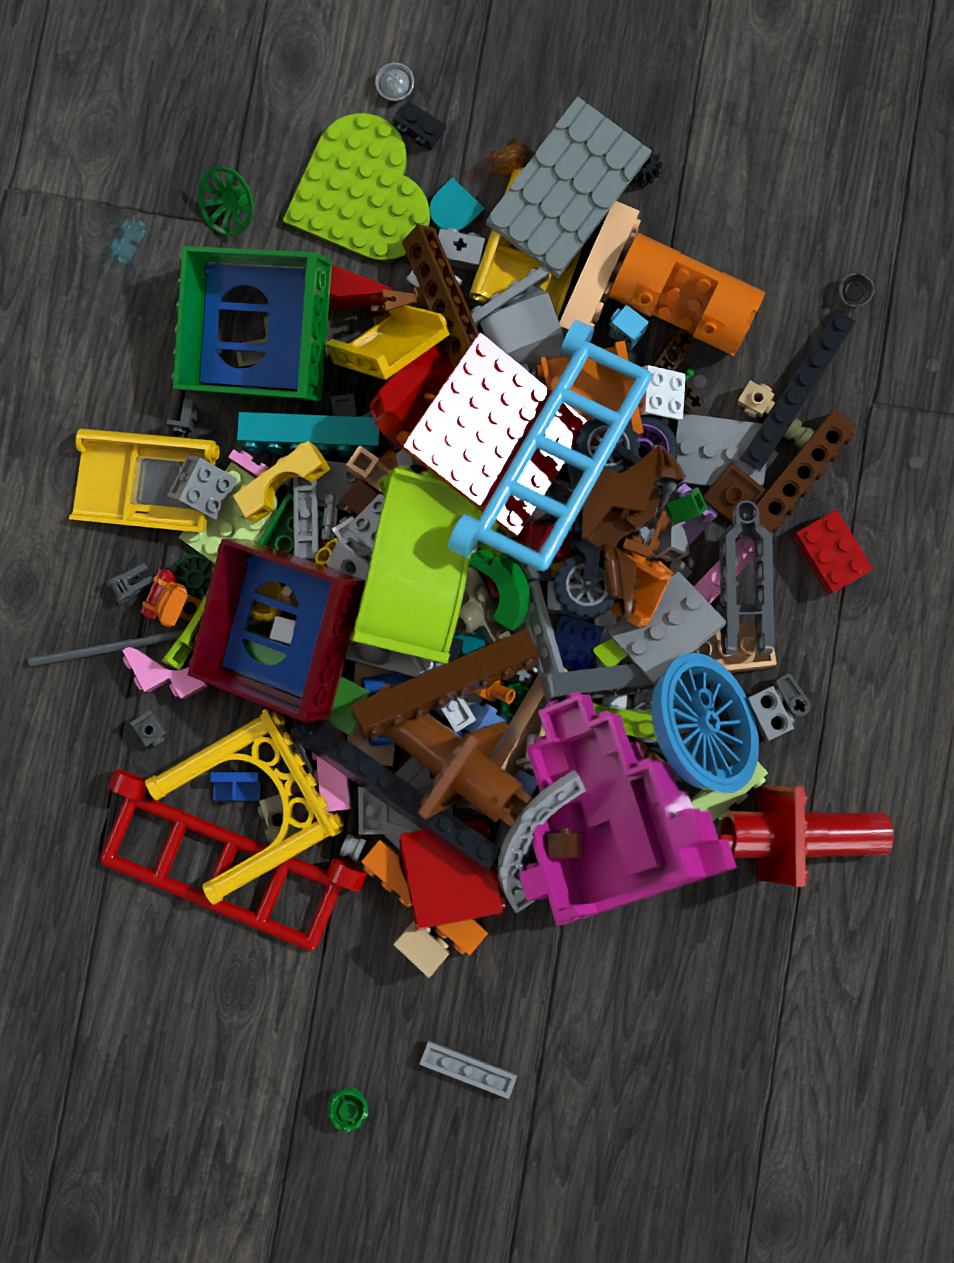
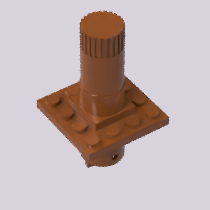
M386 684L376 694L388 690L393 686L390 684ZM427 714L418 719L414 717L399 728L392 727L383 733L436 776L432 783L436 787L432 793H427L420 803L422 808L418 814L425 819L460 802L462 797H464L496 822L501 819L511 827L516 818L532 800V797L522 790L523 784L489 759L510 727L503 721L491 724L487 728L483 727L472 734L468 733L462 738L449 727L444 726L430 714Z

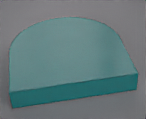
M453 178L434 195L430 204V215L438 229L446 230V228H453L459 232L466 230L485 211V208Z

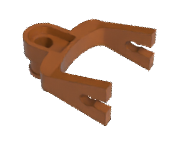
M420 287L413 288L411 293L382 289V298H394L395 302H385L384 306L369 305L371 313L381 312L383 316L372 317L373 326L390 315L389 310L405 305L428 310V305Z

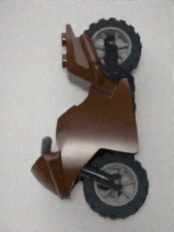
M596 418L589 420L579 432L575 451L592 459L591 451H596L598 446H590L591 440L594 437L600 444L602 438L598 434L606 433L610 425ZM629 422L607 460L610 464H605L573 522L570 549L574 557L565 561L555 577L554 592L556 594V601L560 603L563 611H567L570 613V616L575 618L580 617L583 620L598 618L600 615H604L614 603L620 604L622 619L627 620L631 613H635L637 600L633 599L634 590H638L640 576L636 575L637 564L617 548V544L628 534H634L649 525L656 515L657 508L665 507L677 486L686 479V475L678 461L663 445H653L651 451L643 459L639 457L640 442H638V434L632 430L633 426ZM572 575L579 581V584L569 585ZM598 582L601 584V589L595 587ZM570 590H580L576 599L572 596ZM592 591L602 595L596 602L593 600ZM581 597H588L589 603H583L579 600Z

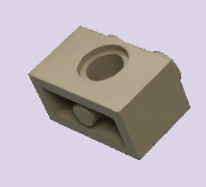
M280 794L259 801L261 806L258 807V812L261 820L265 819L268 828L265 829V834L269 843L274 842L282 827L277 826L273 821L276 813L283 814V803ZM293 805L291 817L298 821ZM290 824L284 840L300 831L301 828Z

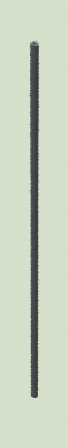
M286 611L279 615V617L286 619L297 618L296 615ZM249 617L247 627L272 623L275 619L258 621ZM184 629L32 657L28 659L30 667L121 651L128 647L137 648L175 641Z

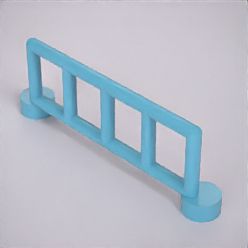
M575 320L568 330L560 350L561 355L570 359L568 365L480 519L477 520L464 514L450 537L448 550L467 558L479 540L537 570H546L652 380L651 372L590 343L594 327ZM588 358L635 380L618 412L570 390ZM562 403L610 425L592 459L544 436ZM536 448L584 471L566 506L518 482ZM510 495L558 518L539 553L491 530Z

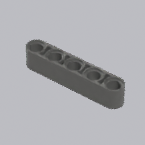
M635 664L553 673L541 679L547 703L556 700L562 702L567 700V695L575 692L590 695L591 699L644 693L655 689L656 686Z

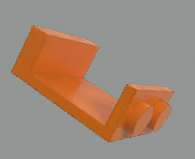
M634 551L633 553H624L637 564L636 575L640 576L638 590H634L633 599L637 600L635 613H631L627 621L637 627L649 626L672 574L665 571V566L656 562H648L645 555ZM614 603L609 610L622 617L620 604Z

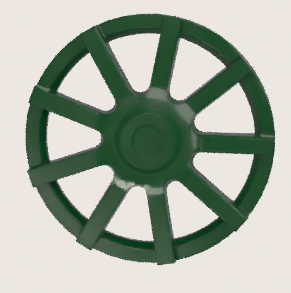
M190 554L178 560L171 572L175 574L179 566L187 575L186 577H177V581H186L184 587L186 589L191 588L190 595L194 597L195 591L199 590L204 599L203 586L209 588L210 584L206 582V579L212 578V573L205 575L204 571L210 563L213 567L215 564L202 554ZM192 558L193 570L189 571L182 562ZM196 558L206 560L200 570H197ZM186 602V603H185V604H188V605L196 606L195 603H193V602Z

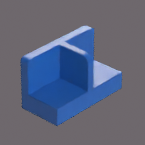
M211 772V782H214L213 799L215 801L261 800V772Z

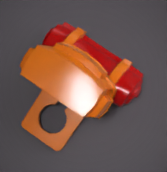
M160 569L153 578L154 583L146 601H143L141 613L148 620H160L162 625L168 627L175 626L178 617L191 621L195 612L190 615L184 613V604L186 602L195 603L197 611L202 600L188 595L186 587L176 583L177 577L171 570Z

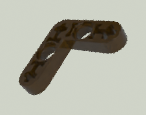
M680 329L671 335L650 366L658 368L665 366L663 369L677 372L676 368L693 345L692 334L686 329ZM681 338H682V339H683V341H682V344H683V345H681V346H679V347L676 346V345L679 344V342L681 341ZM667 351L674 354V362L668 359ZM685 380L683 411L686 414H695L703 409L704 399Z

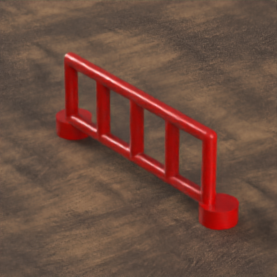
M114 769L107 788L125 796L100 856L101 864L308 951H314L318 947L341 888L361 891L367 872L353 864L339 859H332L329 869L326 871L292 857L274 868L256 913L226 900L213 905L206 897L204 891L167 876L186 829L224 843L210 880L230 869L237 850L254 856L268 846L145 796L147 787L145 784L146 779L121 769ZM136 807L173 822L154 871L117 856ZM288 871L327 886L308 934L269 919Z

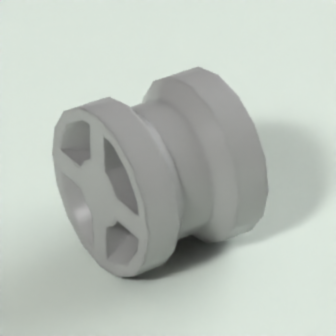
M348 833L339 855L343 857L349 856L353 861L357 862L366 840L355 839L352 834Z

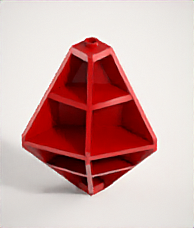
M442 340L400 369L377 393L369 405L375 426L399 451L402 449V445L397 440V436L401 431L410 433L429 406L424 395L426 393L436 395L453 371Z

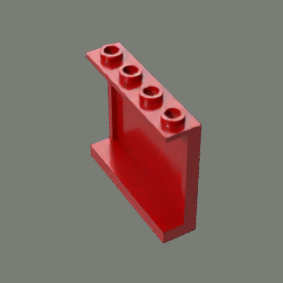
M484 819L464 822L486 839L491 838L489 825H485ZM423 830L399 835V846L416 932L430 927L481 917L500 916L503 913L505 899L503 894L499 895L498 885H500L498 871H494L493 864L484 874Z

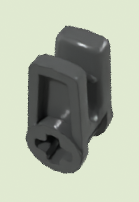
M146 563L118 575L106 583L108 588H111L117 597V604L129 601L153 585V576H148L134 585H130L131 581L138 577L140 578L141 575L149 571Z
M786 674L773 682L775 689H779L784 698L782 703L786 711L789 710L793 717L804 716L810 711V700L791 674ZM801 702L803 706L800 710L795 711L794 706L796 703Z

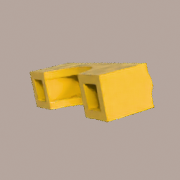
M307 441L306 443L299 444L295 451L288 456L280 458L269 470L262 471L251 483L240 487L233 497L245 518L257 523L274 511V496L284 481L294 477H301L312 483L328 472L330 467L318 447Z

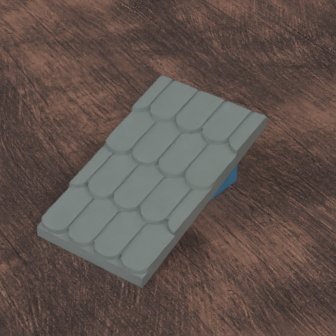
M577 96L557 122L555 128L538 148L536 154L493 209L486 220V225L559 278L649 158L652 150L642 145L641 142L626 131H623V129L608 118H605L604 115Z

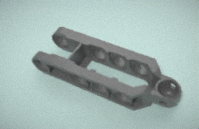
M744 500L734 506L733 524L719 537L721 616L727 621L726 625L721 629V648L724 655H737L739 615L755 614V644L757 653L771 654L774 649L772 534L759 524V509L752 501ZM738 536H749L754 541L755 604L736 605V586H738V581H736V562H738V557H736L735 538H738Z

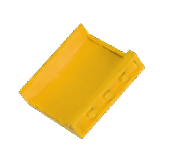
M405 305L389 310L390 315L349 344L331 339L325 345L334 364L386 380L450 335L446 327V319L440 313Z

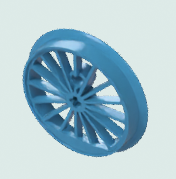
M688 653L678 657L669 666L667 672L660 677L653 692L652 721L659 746L672 768L691 785L721 793L738 791L752 778L759 754L758 731L750 703L737 680L715 659L700 653ZM692 674L696 675V686ZM706 682L710 685L709 690L706 688ZM718 694L723 703L714 710V701ZM726 708L731 721L720 722L717 715ZM675 718L686 724L676 725ZM732 726L734 737L720 731V727ZM690 729L691 731L681 739L678 730ZM691 739L687 750L684 744ZM724 742L735 747V754L727 747V745ZM724 757L731 763L732 767L728 766Z

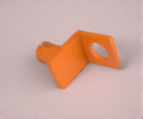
M501 680L494 682L487 689L480 688L472 692L492 703L499 699L510 704L515 698V690L503 686L504 682Z

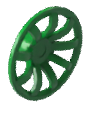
M216 166L207 170L201 177L197 190L198 205L203 218L213 230L224 236H236L243 233L249 227L254 212L253 197L246 181L239 173L229 167ZM219 172L228 173L226 184L221 181ZM211 175H213L214 182L220 189L212 187L206 182ZM235 177L243 187L239 185L233 186V178ZM204 189L217 195L219 198L203 200ZM220 204L221 207L210 217L205 206ZM239 210L248 213L244 223L239 218ZM224 212H226L223 220V228H221L217 224H215V222ZM232 216L235 224L239 227L236 230H230L229 227Z

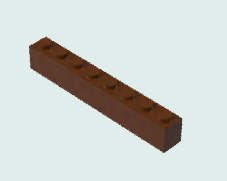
M525 629L351 705L352 717L364 740L369 737H379L387 729L392 727L399 728L414 717L417 719L424 717L432 709L444 708L451 701L457 698H467L473 691L480 688L487 689L494 682L502 678L507 680L520 670L532 669L538 663L540 651L528 630Z

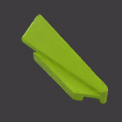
M206 595L190 623L162 658L161 662L180 670L191 650H194V642L198 634Z

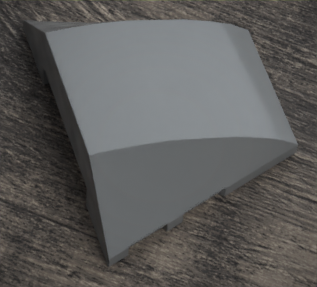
M540 286L480 321L483 335L519 365L524 363H538L540 365V359L544 356L546 360L565 357L560 354L564 341L562 329L549 294Z

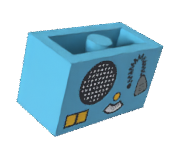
M626 305L623 310L618 308L610 319L612 321L609 324L611 328L608 335L617 342L625 341L626 349L630 352L644 335L648 321Z

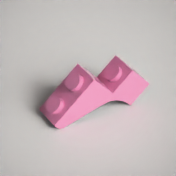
M128 647L122 650L125 654L123 661L129 670L133 669L136 675L134 681L140 690L143 689L145 692H151L171 681L172 684L169 686L175 697L179 696L181 699H186L209 686L206 682L188 676L189 667L182 670H169L137 649Z

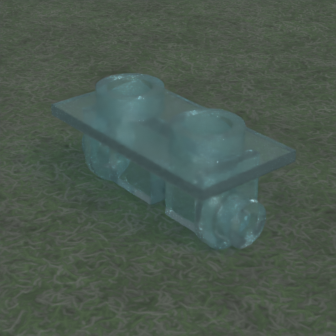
M135 215L130 220L125 219L120 228L123 232L120 239L115 238L109 248L112 251L109 258H113L116 255L118 256L117 261L124 265L126 262H130L137 248L129 243L130 240L139 244L144 233L147 231L145 229L147 225L144 222L138 220L136 223L134 221Z

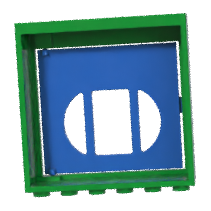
M183 246L179 257L181 276L178 279L180 292L179 300L176 304L178 322L175 326L176 347L173 350V358L175 360V367L171 377L173 389L195 393L322 402L332 260L315 252ZM209 262L306 267V269L209 264ZM242 285H249L262 291L267 297L269 304L221 302V299L231 289ZM219 311L269 312L267 344L218 342ZM218 349L265 352V355L254 366L238 369L225 363L220 357ZM200 382H201V383H214V384L242 385V386H244V388H241V387H227V386H213V385H200ZM259 387L284 388V389H297V391L269 390V389H258V388H259Z

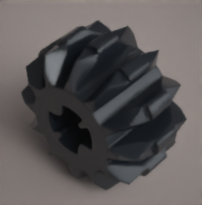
M653 147L650 148L652 150L651 155L644 163L646 168H640L632 179L633 184L637 180L640 181L641 186L645 185L646 180L652 184L654 183V177L658 178L660 176V169H662L663 163L659 161L660 153L653 155Z

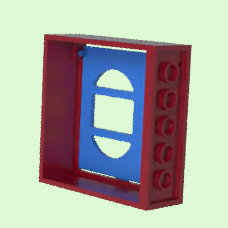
M222 538L217 549L218 555L212 570L210 586L206 593V602L200 617V626L195 638V646L189 661L187 675L303 722L330 718L350 644L351 631L354 628L366 580L249 539ZM268 582H281L294 592L299 608L259 594L257 590ZM254 600L297 616L290 647L247 631ZM245 639L285 653L286 657L274 665L262 664L250 654Z

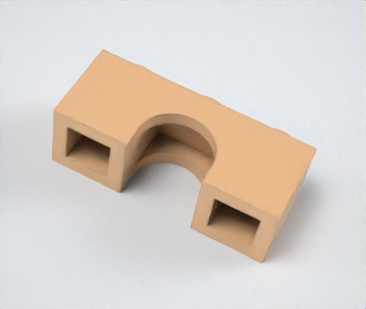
M359 446L346 464V470L382 494L377 480L389 474L390 470L379 461L378 457Z

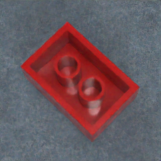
M837 509L791 536L827 596L873 570Z

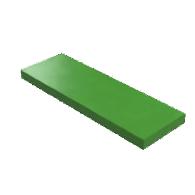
M253 631V632H252V633H254V634H257V635H260V636H262V637L268 638V637H266V636H264V635H262V634H260V633H258V632H256V631ZM251 640L246 645L253 658L262 664L274 665L286 657L285 653ZM341 676L330 718L321 720L348 735H353L357 725L352 717L351 705L371 697L373 692Z

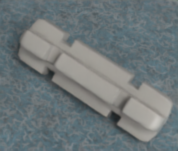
M334 494L327 495L325 505H327L324 509L323 527L325 529H322L321 538L327 541H331L336 536L332 528L337 526L339 509L336 507L339 506L340 497Z

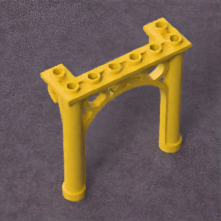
M264 709L262 711L263 714L259 715L260 717L162 774L158 776L153 775L145 780L146 787L155 800H159L222 762L244 760L264 770L277 786L283 803V823L277 838L266 849L202 885L206 897L213 905L222 901L224 896L330 835L333 837L343 832L342 826L344 824L337 813L334 814L333 811H327L328 803L322 794L319 795L314 787L317 785L311 773L307 774L303 768L305 762L299 752H294L291 746L293 740L287 731L283 732L287 730L284 725L286 720L283 714L273 709ZM254 742L252 756L236 753ZM263 742L270 743L275 751V757L271 762L259 759L258 750ZM282 755L291 773H283L278 768L273 770L270 766L278 764ZM296 781L304 797H297L290 801L289 796L293 795L292 786ZM297 802L304 804L308 810L309 817L304 823L298 822L291 817L292 807ZM290 824L297 828H302V830L284 840Z

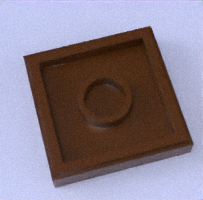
M730 462L702 497L704 501L733 523V508L738 502L748 500L757 504L766 494L767 490L734 463Z

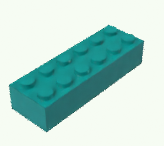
M239 412L237 440L244 449H248L247 452L261 453L262 450H271L270 453L284 454V451H295L299 444L309 441L318 447L322 456H330V453H340L342 457H352L359 446L377 456V454H382L383 433L375 426L373 417Z

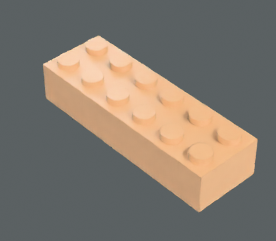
M618 201L609 210L559 322L563 336H566L575 320H579L591 327L595 326L593 322H598L604 306L602 301L607 302L613 286L611 281H615L623 263L622 261H624L630 245L638 232L641 222L638 219L639 210Z

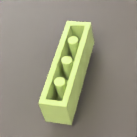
M757 761L752 778L743 788L731 793L702 789L690 800L692 808H700V811H710L713 821L716 818L721 820L725 812H730L729 807L736 802L738 805L748 797L746 793L752 787L757 789L766 781L764 776L768 772Z

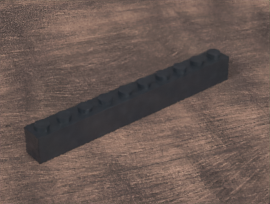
M298 720L291 729V738L484 874L500 854L501 848L447 810H443L427 819L423 818L418 812L422 808L420 803L425 797L424 794L319 720L307 722Z

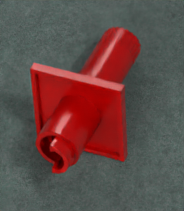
M759 786L755 789L756 812H725L720 821L719 834H717L719 840L728 839L733 858H756V880L796 887L806 886L808 870L805 866V857L885 856L892 848L894 836L891 820L886 813H820L817 811H805L807 795L802 786Z

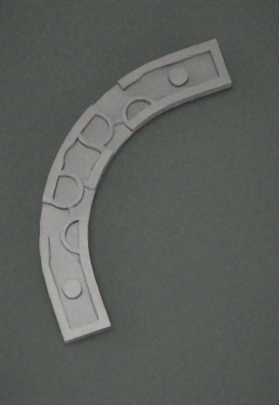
M575 770L542 790L516 818L505 837L498 861V878L501 889L515 913L520 912L536 901L526 900L519 873L524 871L522 857L523 854L527 853L534 837L532 835L534 829L538 824L543 825L553 813L566 803L586 791Z

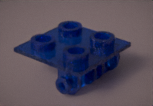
M560 615L554 636L562 664L580 670L591 669L595 659L593 649L599 646L604 627Z

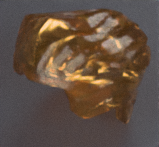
M515 138V141L511 142L501 151L496 152L494 150L487 156L495 174L510 175L513 170L519 169L524 162L528 150L518 138Z

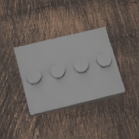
M683 413V419L677 420L675 436L678 446L677 461L686 475V479L681 484L710 487L727 465L732 462L763 487L766 463L761 471L758 472L740 460L762 424Z
M678 571L671 577L649 626L637 627L621 618L607 630V634L653 684H656L675 659L684 654L693 653L722 629L727 621Z

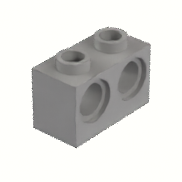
M771 686L747 697L764 741H769L794 729L792 725L794 718L789 710H785L782 704L784 698L779 689L775 690L774 686ZM763 696H768L771 699V706L768 709L761 705V698ZM774 717H778L782 722L781 728L778 730L774 729L771 725V720Z

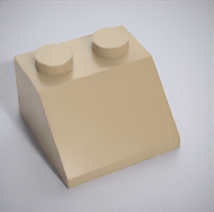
M413 921L396 939L394 945L430 978L449 955L450 951L447 949L449 945L440 936L436 939L430 933L431 927L416 932Z

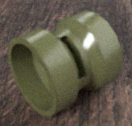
M795 418L783 437L786 440L793 439L795 446L801 450L815 431L810 427H802V421Z

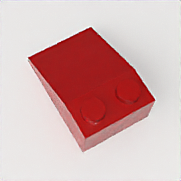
M332 265L329 309L334 310L335 307L341 310L369 308L370 304L384 306L386 301L394 302V299L382 298L381 290L392 291V288Z

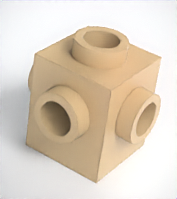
M750 380L738 399L737 405L744 408L743 412L750 417L756 418L758 416L762 418L764 413L769 414L774 407L775 402L772 401L774 394L769 386L763 383L758 385Z

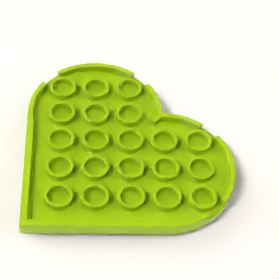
M357 113L336 120L324 131L285 214L283 223L368 260L394 262L396 259L406 256L402 241L417 224L429 227L430 210L421 188L413 180L404 176L407 157L405 145L399 132L381 117Z

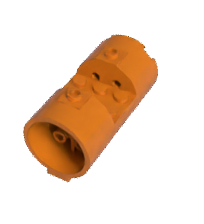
M638 233L617 274L609 298L628 305L630 308L649 317L654 315L679 328L686 329L693 334L692 337L734 356L741 346L766 292Z

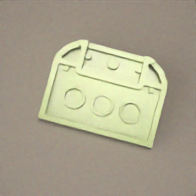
M233 462L230 463L225 472L237 478V481L218 519L215 520L208 516L206 529L203 533L183 531L179 536L181 540L214 562V564L216 563L217 549L222 538L249 539L259 542L279 508V501L275 494L274 511L257 523L246 519L233 495L239 491L240 487L251 483L256 478Z

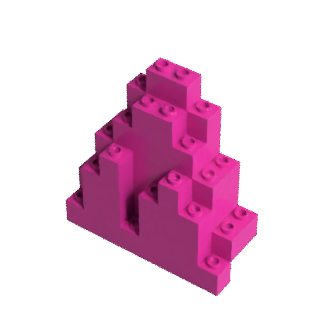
M580 692L567 695V700L562 702L559 700L546 704V708L539 710L546 736L534 739V744L526 747L540 792L573 770L579 775L586 789L585 792L553 813L543 825H537L532 833L534 836L532 843L538 862L527 865V870L519 873L526 900L549 899L556 926L567 925L737 868L728 839L719 840L710 811H700V808H692L688 792L678 791L668 762H660L659 759L652 761L650 759L644 760L639 743L629 742L620 714H611L610 711H605L596 715L591 696L583 695ZM557 828H571V833H582V857L548 858V833H557Z

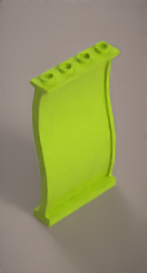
M399 465L398 468L390 470V479L380 512L366 582L349 640L447 664L471 556L470 553L467 558H464L448 550V543L457 523L464 514L479 520L482 511L443 480L435 479V474L429 472L417 474L412 472L413 468Z

